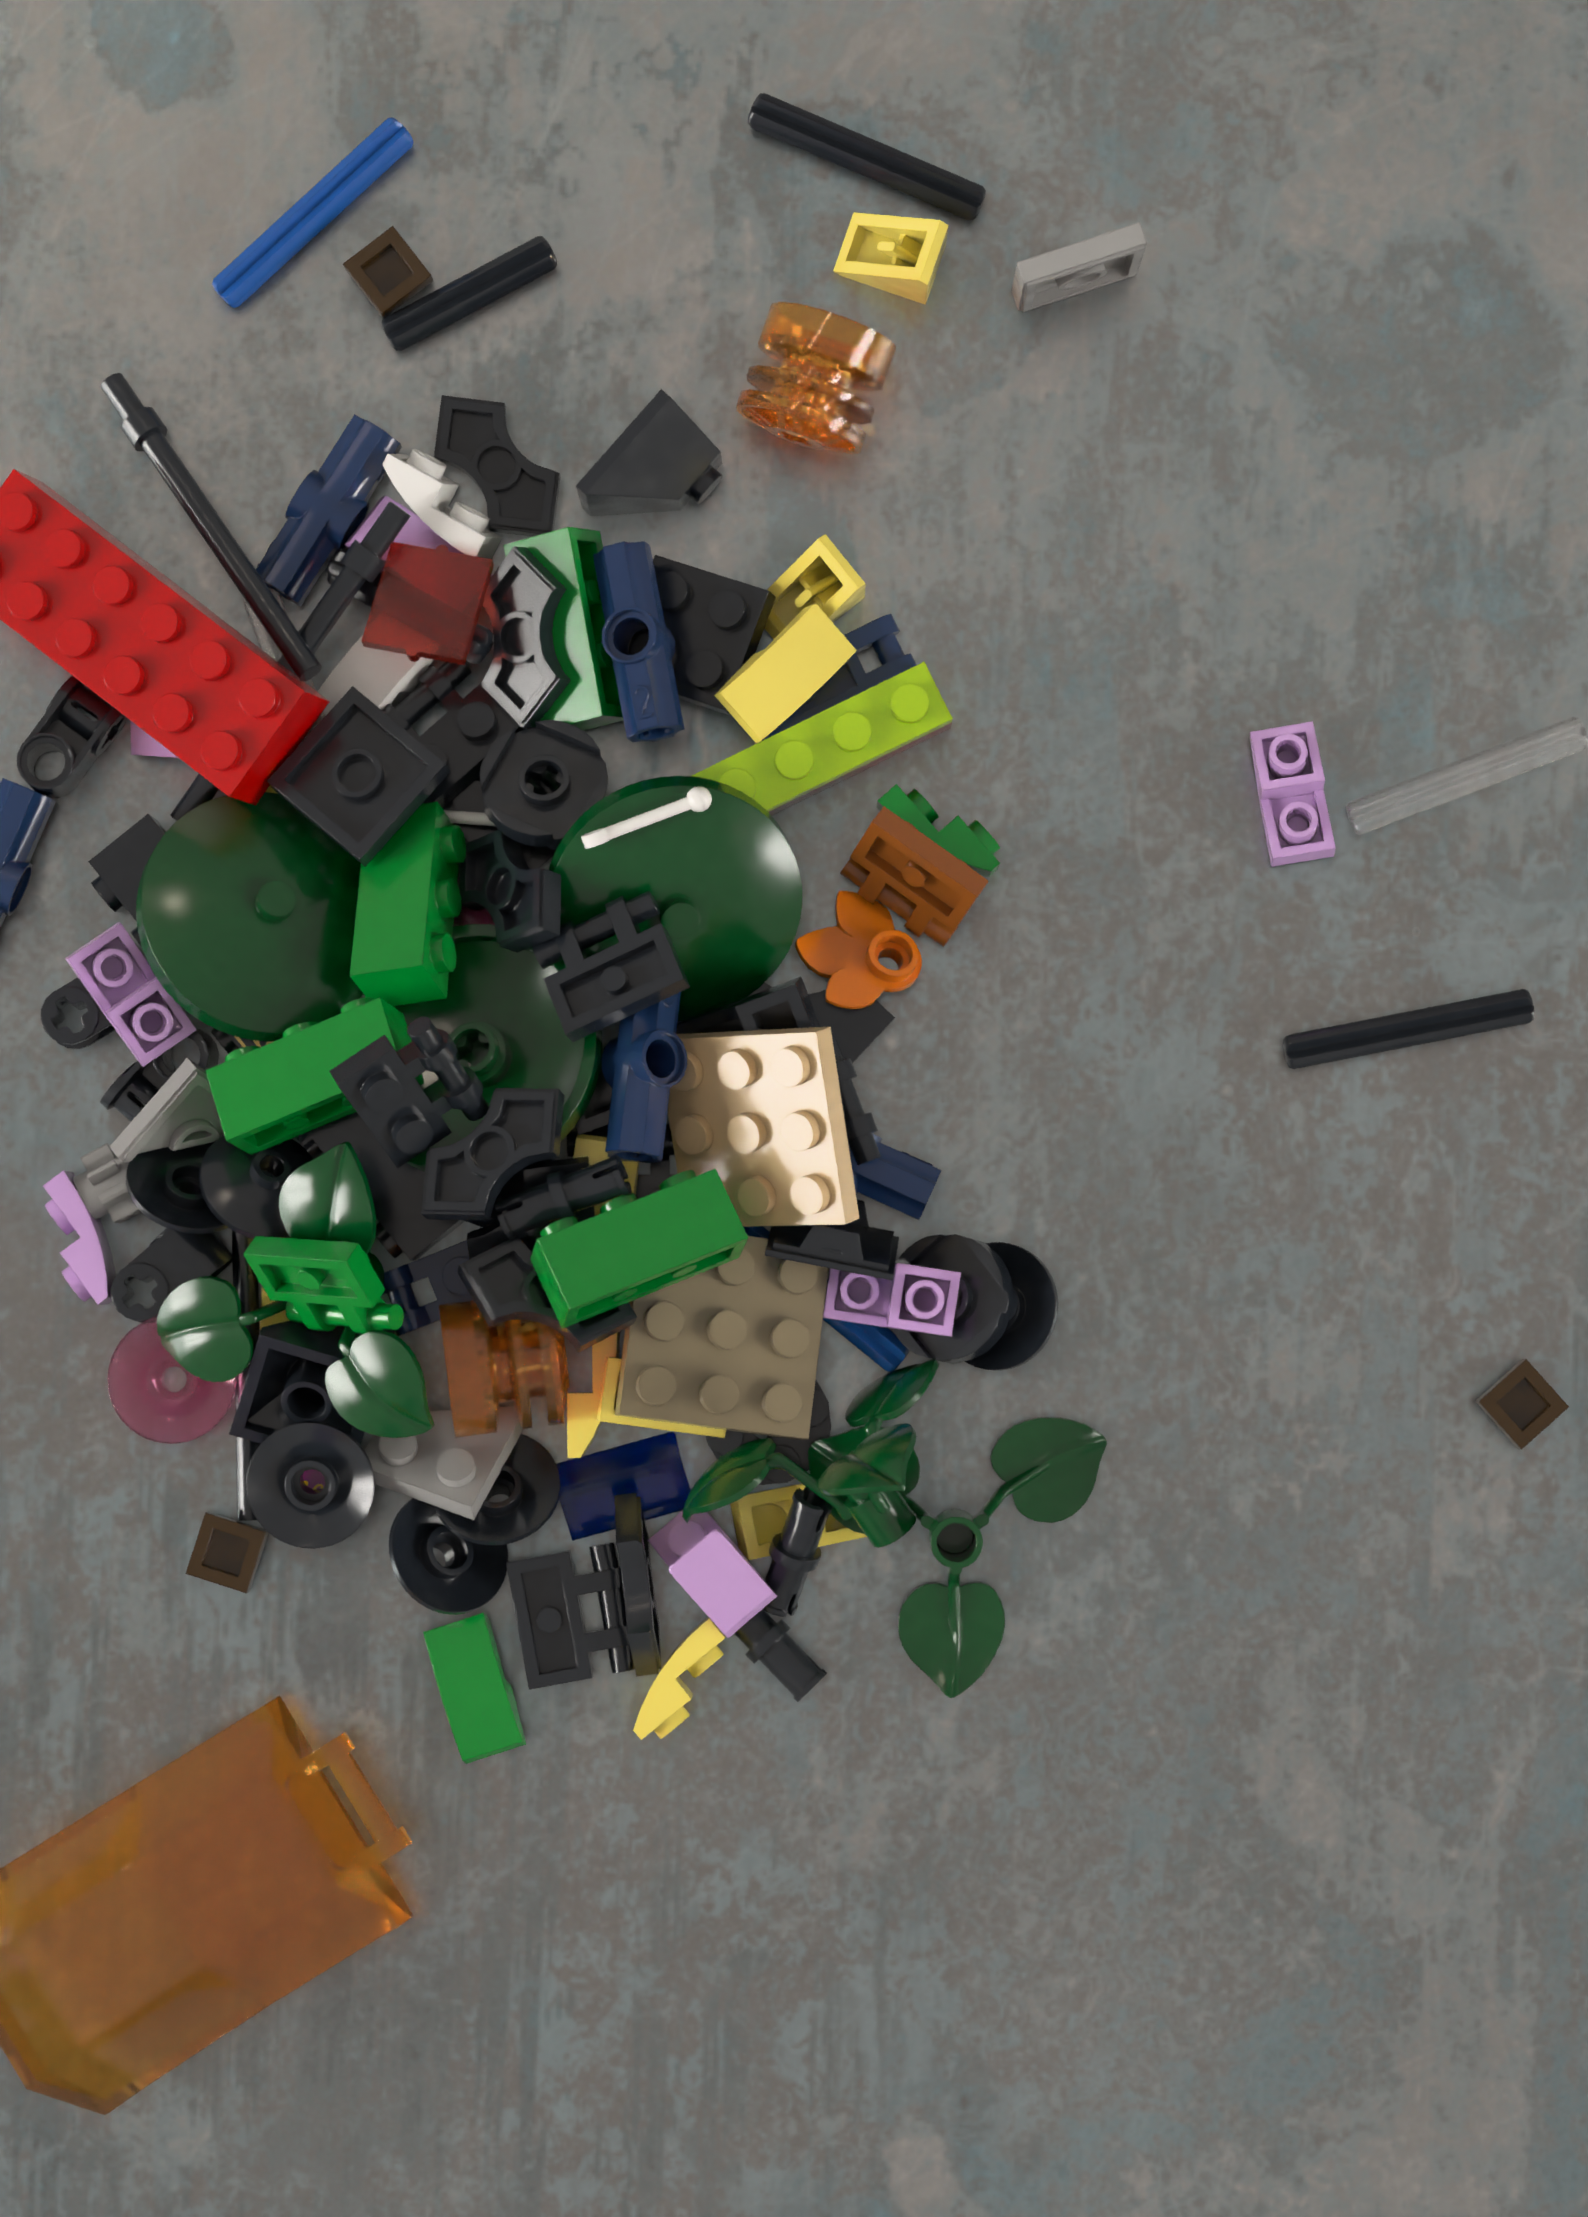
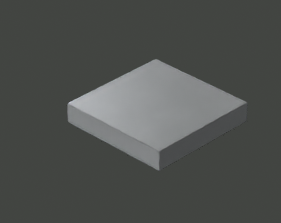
M1140 222L1017 262L1011 291L1018 311L1022 310L1023 313L1135 276L1139 270L1147 245Z

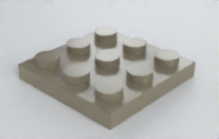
M748 1236V1240L738 1259L630 1301L629 1304L637 1318L633 1325L625 1328L615 1415L798 1440L809 1439L829 1268L765 1256L768 1239Z

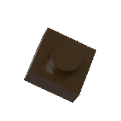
M394 226L390 227L343 263L347 273L383 319L433 282L432 275Z
M1527 1359L1520 1360L1475 1401L1516 1448L1521 1450L1569 1408L1565 1401Z
M209 1511L205 1512L185 1574L248 1593L250 1592L269 1533L265 1529Z

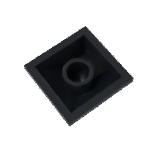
M661 389L576 485L582 509L590 516L681 511L690 499L700 504L722 479L723 475L717 471L722 464L721 451L677 403Z
M285 1321L262 1327L229 1435L261 1444L270 1434L286 1425L303 1421H316L342 1429L361 1445L365 1432L349 1424L340 1416L328 1396L325 1385V1374L328 1367L344 1357L338 1343L346 1326H336L331 1331H317L308 1329L304 1323ZM383 1329V1330H382V1331H385V1332H389V1333L395 1334V1330H386V1329ZM356 1333L353 1341L361 1334Z

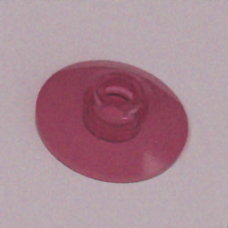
M157 1317L137 1325L123 1337L111 1357L108 1368L109 1396L120 1419L138 1435L159 1443L175 1444L188 1442L211 1431L228 1412L236 1390V1377L224 1382H210L192 1375L182 1367L163 1347L161 1338L157 1333ZM171 1367H179L186 1374V1384L183 1389L177 1392L168 1389L164 1383V1375Z

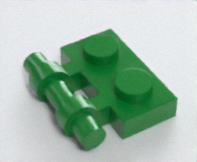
M255 1236L243 1254L270 1300L287 1302L286 1316L291 1322L304 1323L308 1329L317 1331H331L336 1326H349L354 1333L358 1334L371 1330H397L403 1323L404 1312L402 1307L398 1304L385 1303L381 1298L385 1288L373 1269L368 1255L362 1250L359 1243Z

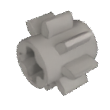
M108 1143L80 1157L87 1171L73 1177V1180L83 1203L95 1220L109 1213L115 1224H121L141 1213L130 1198L126 1186V1171L129 1162L119 1159Z

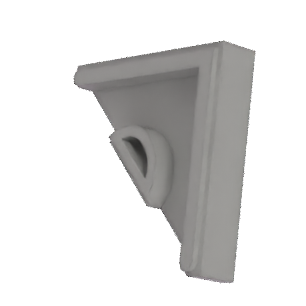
M187 1057L110 1145L111 1150L124 1162H130L139 1153L165 1147L176 1151L215 1142L219 1139L220 1135L224 1133L206 1071Z

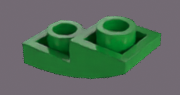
M897 784L877 800L879 811L885 806L953 856L964 861L980 875L990 877L998 870L1000 862L993 854L1000 849V846L977 820H974L967 826L958 815L943 829L938 831L932 823L939 816L929 802L915 788L906 795Z
M480 1613L423 1632L440 1696L462 1761L468 1764L526 1745L512 1685L504 1677L490 1619L484 1613Z

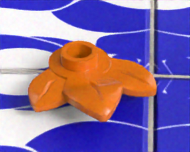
M840 890L837 893L835 901L837 926L809 932L799 937L795 942V948L807 968L821 977L829 978L825 990V1001L845 1009L864 1008L872 1005L883 992H899L907 989L916 981L922 967L921 954L915 941L908 934L895 930L888 909L878 901H875L872 905L852 891ZM882 957L891 958L897 963L899 969H888L881 965L878 959Z

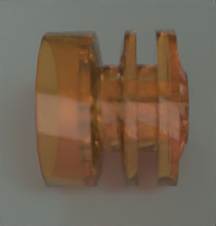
M772 303L758 341V348L781 365L780 367L765 365L749 367L747 382L757 390L741 391L736 405L737 412L749 421L765 428L774 436L802 447L845 454L861 453L866 433L855 424L871 423L875 409L862 398L853 394L852 390L869 392L883 390L896 352V345L884 335L865 325L823 309L798 303Z
M474 1300L438 1304L455 1438L497 1433L500 1403L513 1401L522 1429L532 1428L530 1399L543 1397L548 1426L564 1424V1407L570 1384L565 1340L561 1333L547 1325L534 1321L520 1323V1320L504 1321L503 1325L489 1327Z

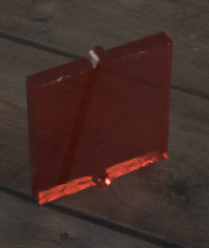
M392 542L361 640L363 646L406 654L412 662H416L420 657L465 665L493 571L494 563L492 559L449 552L445 545H439L436 549Z

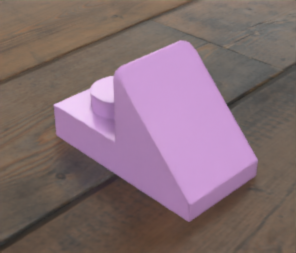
M682 1510L654 1534L648 1542L668 1565L669 1573L722 1633L729 1638L774 1600L777 1595L709 1512L693 1514L688 1523H686L682 1517Z

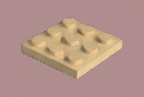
M831 1027L677 1034L687 1052L685 1075L679 1083L670 1087L668 1116L677 1173L694 1170L696 1176L716 1169L743 1227L846 1225L859 1219Z

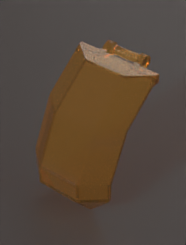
M278 1696L0 1868V2046L26 2089L106 2115L269 2005L379 1937L398 1928L414 1916L381 1863L409 1846L413 1841L404 1826L402 1825L397 1828L350 1752L356 1747L346 1731L313 1750L284 1701ZM329 1766L373 1838L374 1842L370 1845L363 1838L322 1769Z

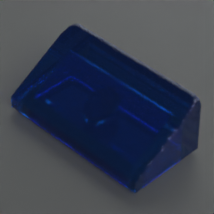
M667 1432L556 1464L561 1484L559 1500L572 1541L616 1529L614 1495L637 1493V1496L641 1497L646 1521L683 1510L691 1491L674 1432Z

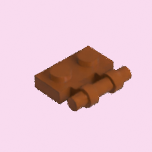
M885 806L873 819L840 873L860 887L857 892L858 895L872 905L878 900L907 921L904 925L907 930L917 937L924 933L942 947L947 944L958 928V925L989 882L970 868L964 861L953 856Z

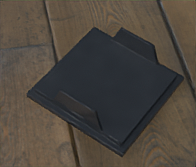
M857 1199L859 1219L846 1225L771 1226L765 1256L893 1281L899 1237L893 1236L894 1231L869 1227L865 1202Z

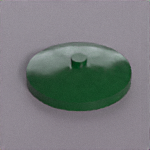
M693 776L658 777L630 784L612 792L585 811L571 826L556 849L549 866V871L561 875L560 925L570 920L574 925L590 919L606 911V903L621 896H624L628 901L644 892L650 891L659 907L660 914L638 925L641 933L661 923L669 933L690 985V988L681 991L678 1021H685L743 999L757 990L782 963L796 936L801 918L802 882L800 871L792 848L779 824L765 808L745 793L711 779ZM694 787H705L712 796L711 805L704 812H695L690 809L610 839L598 846L585 849L583 845L582 835L687 797V793ZM617 935L587 948V958L619 943Z
M265 792L256 805L231 798L227 795L205 802L187 812L169 828L155 847L144 868L136 900V919L141 946L147 962L166 992L182 1008L203 1023L236 1037L274 1042L283 1038V1032L291 1026L303 1022L319 1023L341 1014L340 1009L345 1004L360 999L363 994L350 977L361 863L278 793Z
M494 924L454 926L452 939L456 948L457 962L455 970L449 972L447 999L393 1007L404 1014L407 1027L419 1017H428L436 1029L445 1030L457 1047L456 1058L463 1067L471 1068L482 1082L484 1088L482 1095L488 1105H490L495 1088L559 1089L565 1095L561 1132L562 1141L575 1127L593 1096L601 1068L603 1050L602 1030L596 1031L575 1042H572L565 1035L543 978L565 969L564 960L542 969L532 947L518 953L500 947V944L497 943ZM425 1071L422 1073L425 1083L420 1086L425 1089L439 1078L435 1072ZM452 1108L442 1115L452 1133L427 1150L452 1145L469 1135L484 1117L477 1121H469L461 1110ZM427 1150L407 1163L425 1172Z

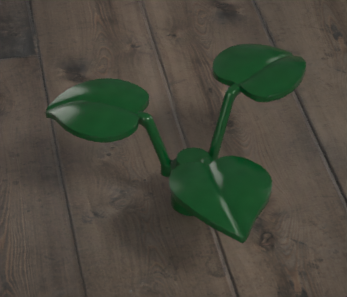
M343 1142L323 1155L300 1166L287 1177L279 1195L280 1217L291 1238L359 1243L362 1250L368 1255L373 1269L383 1284V1266L379 1259L369 1252L376 1236V1215L370 1187L350 1142ZM212 1276L196 1277L175 1288L164 1300L157 1317V1333L161 1338L163 1347L192 1375L205 1381L224 1382L243 1373L252 1360L254 1344L246 1325L254 1324L284 1311L287 1302L274 1301L251 1312L241 1314L239 1294L229 1281ZM346 1326L338 1343L344 1357L332 1363L325 1374L328 1396L340 1416L357 1429L380 1437H410L423 1434L432 1429L435 1424L428 1407L424 1375L411 1348L395 1334L381 1330L365 1332L353 1341L356 1333L349 1326Z
M931 1359L920 1364L899 1368L878 1378L860 1391L850 1403L845 1413V1419L850 1427H858L865 1424L864 1431L867 1438L855 1450L831 1464L818 1480L784 1454L774 1453L776 1444L772 1439L754 1440L728 1451L705 1470L688 1495L682 1517L688 1523L693 1514L705 1513L729 1505L746 1496L766 1477L769 1470L782 1469L833 1506L844 1521L854 1517L874 1547H884L897 1541L916 1522V1516L899 1493V1491H905L907 1464L915 1446L916 1432L907 1423L897 1424L882 1430L880 1428L883 1421L901 1416L922 1397L936 1374L939 1362ZM838 1495H846L847 1498H846V1499H842V1498H841L840 1496H838Z
M1061 1417L1027 1419L1007 1429L995 1443L990 1458L994 1471L1006 1483L996 1489L982 1509L974 1516L961 1509H949L934 1517L916 1501L906 1496L916 1487L920 1478L919 1459L913 1448L907 1464L905 1491H899V1493L916 1516V1519L921 1522L923 1527L929 1530V1541L934 1557L942 1565L949 1567L948 1586L930 1582L913 1590L901 1606L898 1615V1632L902 1646L909 1658L932 1679L947 1697L954 1698L960 1695L982 1676L996 1655L1004 1635L1005 1612L994 1588L983 1582H970L960 1586L962 1568L974 1563L982 1551L983 1538L980 1529L989 1523V1518L1011 1493L1018 1511L1025 1517L1037 1522L1053 1523L1062 1521L1080 1510L1094 1488L1100 1461L1107 1445L1104 1435L1084 1423ZM864 1426L815 1440L808 1449L810 1475L818 1480L831 1464L855 1450L867 1438ZM838 1495V1496H840L842 1499H846V1498H847L846 1495ZM833 1507L830 1514L838 1522L854 1532L865 1534L854 1517L844 1521Z

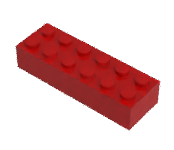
M13 469L0 487V620L227 796L256 805L270 786L267 780L298 747L330 701L304 681H300L287 668L45 483Z

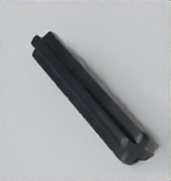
M760 93L757 96L749 112L748 124L757 131L968 221L976 218L983 205L986 190L982 185L766 93Z
M1520 989L1290 1034L1283 1039V1050L1289 1068H1303L1528 1024L1534 1020V1005L1529 991Z

